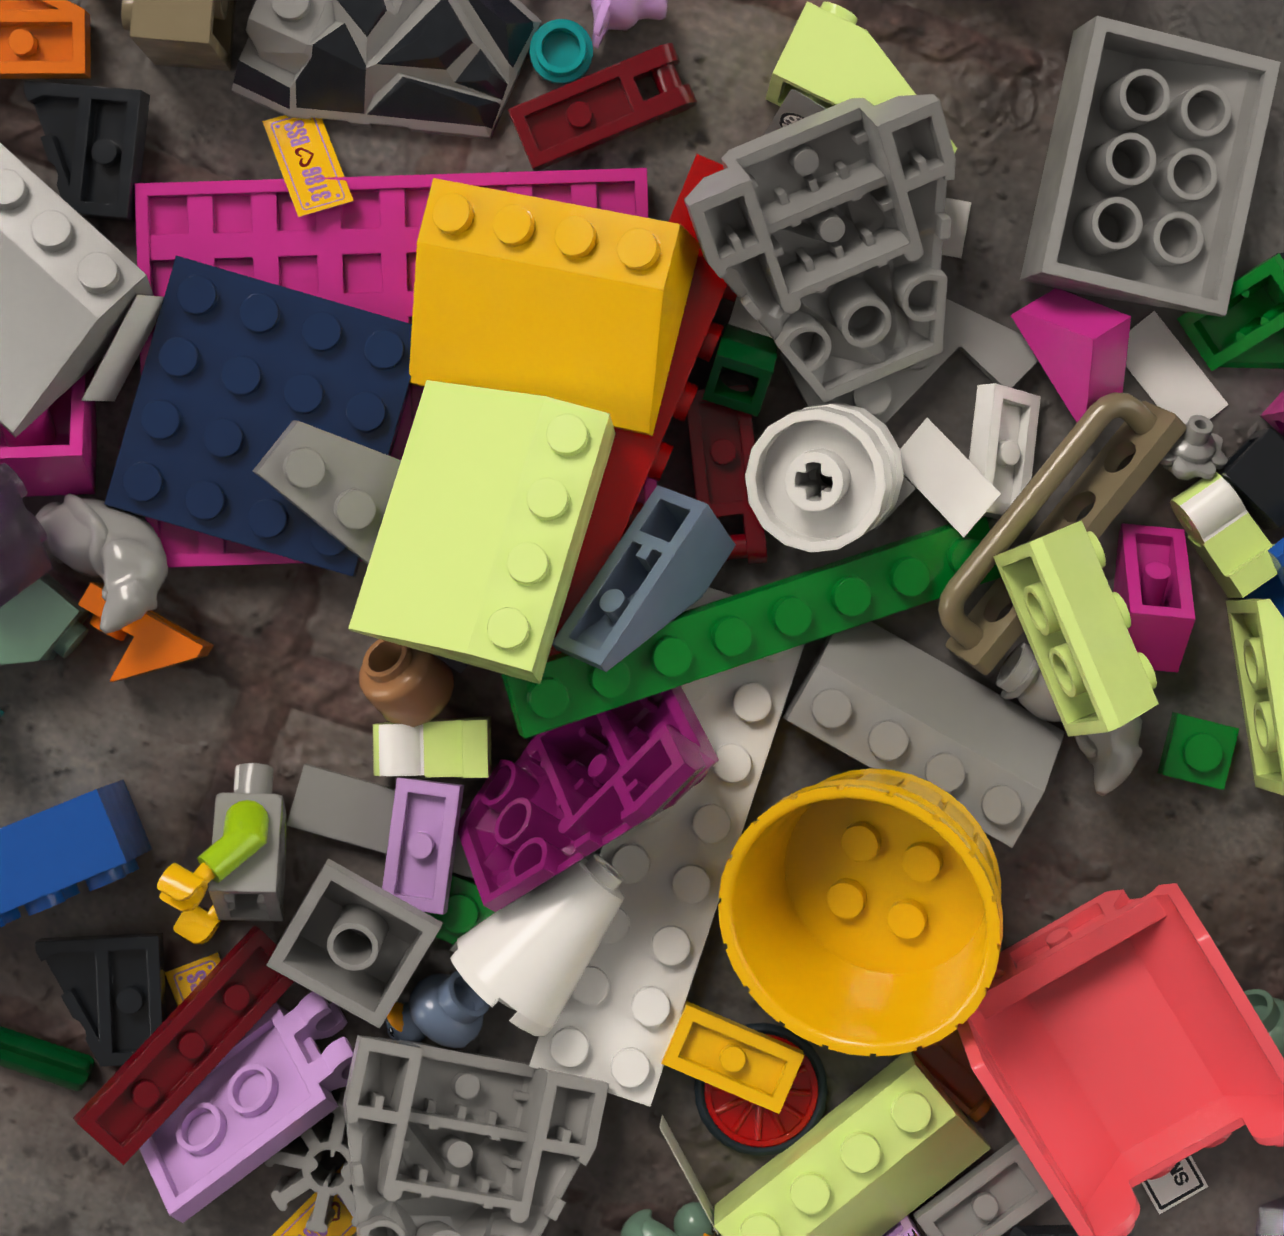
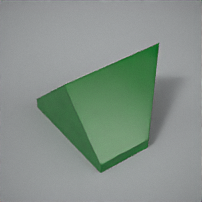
M1279 253L1254 266L1233 281L1226 316L1218 317L1187 311L1177 318L1211 371L1218 367L1284 369V260Z

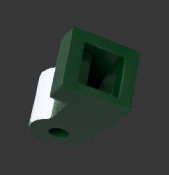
M738 296L729 323L725 325L702 399L758 417L774 371L778 346L758 320L756 321L746 310ZM727 372L743 374L752 381L754 388L744 392L735 391L727 387L722 382L720 376Z

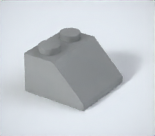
M328 858L285 929L266 966L380 1029L443 923Z

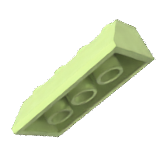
M913 1051L904 1053L824 1116L792 1146L777 1154L714 1205V1227L721 1236H882L989 1151L991 1147Z

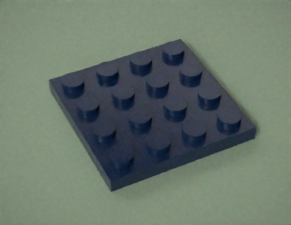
M176 256L104 504L356 577L361 559L252 471L293 420L303 422L391 456L412 385L410 384L411 375L409 374L412 324Z

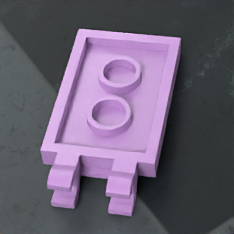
M315 992L306 995L290 1012L277 1002L273 1004L139 1148L169 1216L184 1223L338 1107L331 1092L337 1088L346 1087L354 1050L348 1039L341 1037L329 1044L321 1054L314 1041L335 1035L348 1023L338 1005L333 1002L328 1004L324 997Z

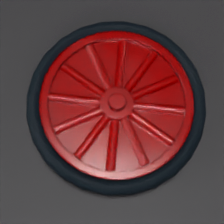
M770 1023L745 1024L744 1026L801 1049L804 1052L805 1056L780 1114L696 1078L694 1083L695 1103L701 1120L709 1132L723 1145L743 1154L754 1156L775 1155L792 1146L820 1121L825 1110L828 1095L827 1076L820 1057L812 1045L805 1039L781 1025Z

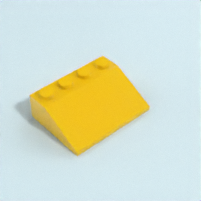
M433 178L417 239L409 363L410 384L425 387L426 380L547 396L610 413L614 428L653 436L700 250L699 242L678 223Z

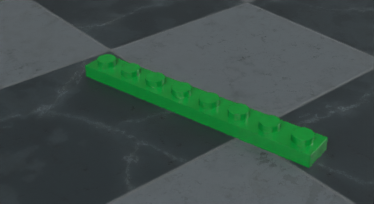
M982 516L964 538L949 523L684 611L607 672L561 652L548 657L540 684L501 673L519 735L523 738H528L939 599L947 583L990 531L987 517ZM996 564L980 584L1001 578Z

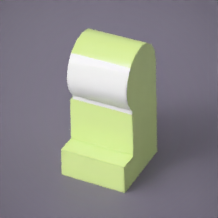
M1216 472L1211 479L1202 478L1171 499V508L1187 532L1188 540L1228 598H1244L1278 574L1268 552L1275 544L1270 543L1246 510L1236 491L1220 474Z
M491 716L434 719L417 727L390 722L372 724L374 776L425 775V778H489L492 773Z

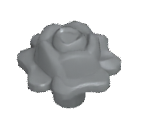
M1194 415L1185 424L1187 426L1186 431L1162 459L1160 464L1178 479L1189 480L1194 477L1211 479L1214 477L1216 469L1225 468L1228 461L1221 450L1223 439L1218 434L1211 433L1213 424L1207 417Z

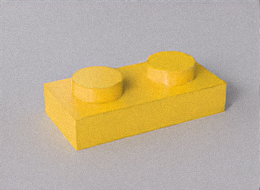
M686 1001L661 1064L780 1114L805 1055L801 1049Z

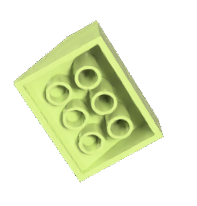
M426 380L348 629L356 633L540 684L616 435L610 413L547 396Z

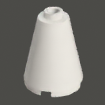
M596 854L589 860H581L496 913H493L458 938L450 948V951L454 952L450 957L452 964L468 985L492 1008L499 1001L508 1008L516 1010L517 1012L509 1020L511 1023L534 1036L544 1037L557 1022L624 900V895L618 888L623 878L608 862Z

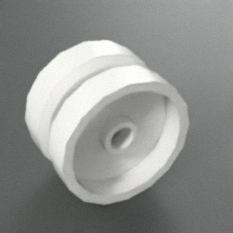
M842 402L811 405L802 410L792 412L768 426L751 449L745 473L749 505L762 527L784 545L811 553L838 550L879 526L896 505L904 478L900 448L888 427L866 409ZM820 468L822 475L832 477L833 485H828L822 481Z

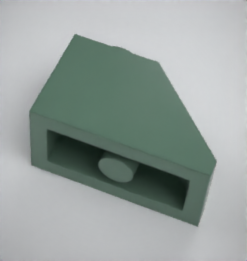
M19 562L0 585V665L53 660L58 654L64 659L80 645L89 632V629L83 623L90 616L91 612L79 606L80 599L36 563Z

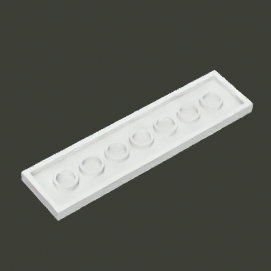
M708 587L702 598L685 611L733 595ZM805 644L681 686L719 761L708 771L704 779L699 784L693 786L674 806L667 808L621 837L602 846L599 856L608 862L623 878L618 888L624 895V900L557 1022L544 1037L538 1036L530 1060V1067L605 1081L609 1083L607 1093L649 1107L651 1106L664 1067L661 1064L662 1058L681 1016L720 900L721 877L727 860L732 857L730 853L742 834Z

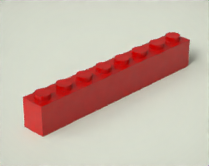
M696 154L668 221L681 224L697 241L698 239L684 199L704 177L724 170L722 164L699 154ZM701 248L653 436L614 428L616 435L555 637L644 506V503L637 500L646 478L649 477L658 482L660 481L674 447L662 441L672 417L683 422L685 421L699 388L698 385L687 381L697 357L707 362L712 357L724 328L723 325L713 322L721 299L725 298L735 302L737 297L723 278H720L707 263ZM552 645L549 656L561 653Z

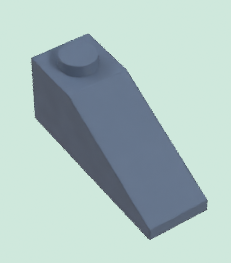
M657 485L553 640L552 645L554 648L607 672L702 598L736 546L709 505Z

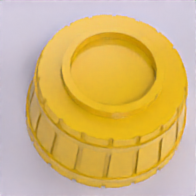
M873 768L851 770L831 776L815 785L802 788L782 798L760 815L757 821L752 822L739 837L730 853L732 857L727 860L721 877L719 890L721 902L718 904L720 930L723 943H727L728 948L726 952L743 986H747L750 989L748 993L778 1023L779 1021L785 1024L784 1027L794 1034L821 1047L826 1045L829 1046L828 1049L849 1055L870 1057V1054H876V1057L900 1055L916 1051L919 1046L925 1048L955 1031L959 1023L963 1024L976 1011L986 995V987L990 988L1000 955L1003 938L1001 877L995 853L982 827L966 807L948 792L927 780L904 772Z

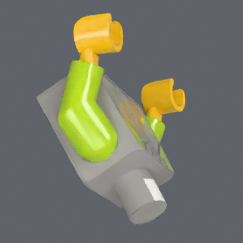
M244 763L235 767L234 793H219L216 795L212 845L198 856L199 867L193 873L177 863H172L164 871L157 883V888L161 891L160 899L174 908L183 911L173 927L174 932L193 944L207 943L216 933L221 920L283 921L287 815L283 796L272 794L274 769L269 765ZM207 888L213 903L209 911L199 907Z

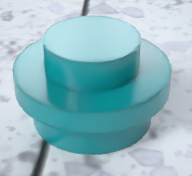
M567 19L549 21L543 24L532 37L530 43L531 63L538 75L550 83L565 85L582 78L592 64L593 44L587 31L574 21Z

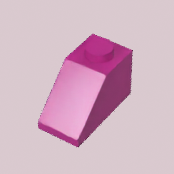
M1122 523L1118 538L1113 592H1117L1123 598L1129 610L1131 627L1128 628V632L1137 653H1143L1155 671L1178 673L1196 620L1185 529Z

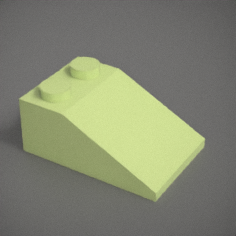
M807 1L774 68L766 100L781 106L789 91L794 89L827 109L851 98H865L873 105H878L897 96L916 94L869 32L856 25L858 18L853 13L831 2H823L821 7H818ZM951 141L952 147H953V151H954V154H955V152H956V150H957V147H956V146L954 145V143Z
M1271 599L1226 600L1255 787L1284 796V618Z

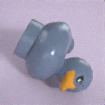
M458 971L451 975L443 973L432 974L417 983L410 994L409 1002H396L387 1016V1033L392 1040L396 1041L408 1040L420 1043L427 1036L432 1041L446 1047L464 1048L479 1034L483 1027L484 1014L488 1011L490 1005L468 985Z

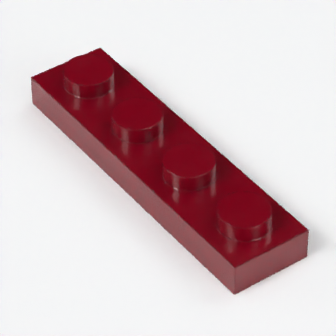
M255 925L73 1117L81 1128L123 1166L295 982L266 966L277 945Z

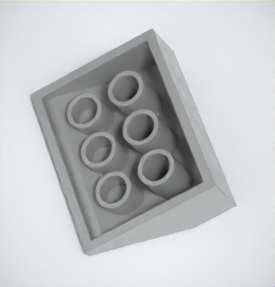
M1095 16L1074 30L1020 280L1077 294L1218 317L1226 316L1281 62L1101 16Z
M0 143V424L16 438L105 356L136 295H154L147 275Z

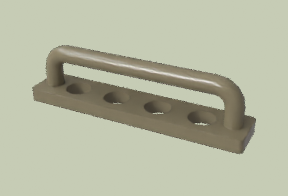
M1118 392L1100 397L1088 408L944 588L940 596L938 612L941 624L951 636L946 642V648L983 675L989 674L1024 630L1014 606L1004 618L996 621L1000 611L1012 602L1002 577L993 583L968 616L964 612V605L967 599L996 564L993 556L1007 551L1113 419L1121 418L1124 420L1123 424L1027 542L1076 523L1080 512L1092 503H1094L1093 508L1081 520L1086 531L1093 532L1099 539L1186 431L1187 426L1175 413L1147 401L1141 402L1129 393ZM1135 453L1131 462L1125 468L1116 472L1119 464L1126 457Z

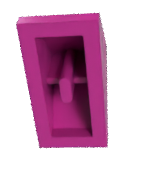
M1056 288L1011 315L1076 423L1100 397L1113 392L1123 393L1131 316Z

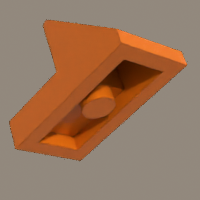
M90 582L78 605L94 614L89 623L100 630L102 611L106 602L102 598L104 583ZM149 610L141 619L128 624L118 631L107 634L120 641H124L127 634L134 637L115 669L110 682L130 679L206 657L214 645L157 612Z

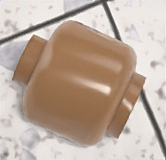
M378 639L365 653L359 672V686L366 698L388 722L417 727L431 721L445 708L454 689V675L446 663L431 653Z

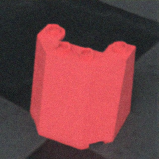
M1177 883L1158 885L1152 892L1137 899H1129L1124 889L1106 891L1001 951L997 970L990 988L986 987L984 999L976 1011L963 1024H958L957 1029L973 1072L1078 1236H1127L1130 1234L1140 1214V1204L1133 1191V1187L1147 1179L1153 1180L1166 1175L1174 1168L1176 1163L1203 1148H1212L1220 1145L1230 1137L1233 1131L1244 1125L1247 1126L1258 1144L1284 1147V1058Z

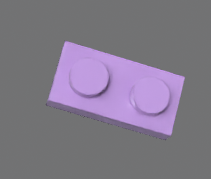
M397 777L382 889L423 912L443 915L447 913L464 785Z

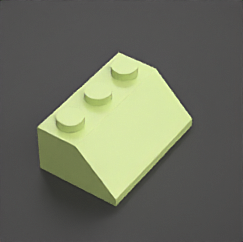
M1082 520L993 556L1068 737L1113 731L1159 704L1153 691L1157 686L1153 667L1143 653H1137L1128 632V628L1131 627V616L1127 605L1117 592L1111 591L1102 570L1106 566L1104 550L1095 534L1091 531H1086Z

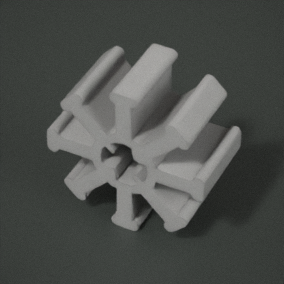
M340 1092L335 1100L338 1107L332 1111L334 1119L331 1129L328 1130L321 1119L300 1135L303 1140H293L265 1161L267 1167L279 1164L302 1169L289 1178L282 1176L272 1191L271 1198L280 1211H285L293 1199L310 1188L317 1192L315 1207L306 1223V1228L310 1231L325 1233L328 1230L335 1215L332 1204L334 1196L337 1194L353 1216L352 1225L354 1227L357 1226L343 1104L345 1092ZM326 1150H331L330 1157H334L337 1151L346 1158L341 1173H336L335 1165L332 1166L330 1171L321 1165L320 1162Z

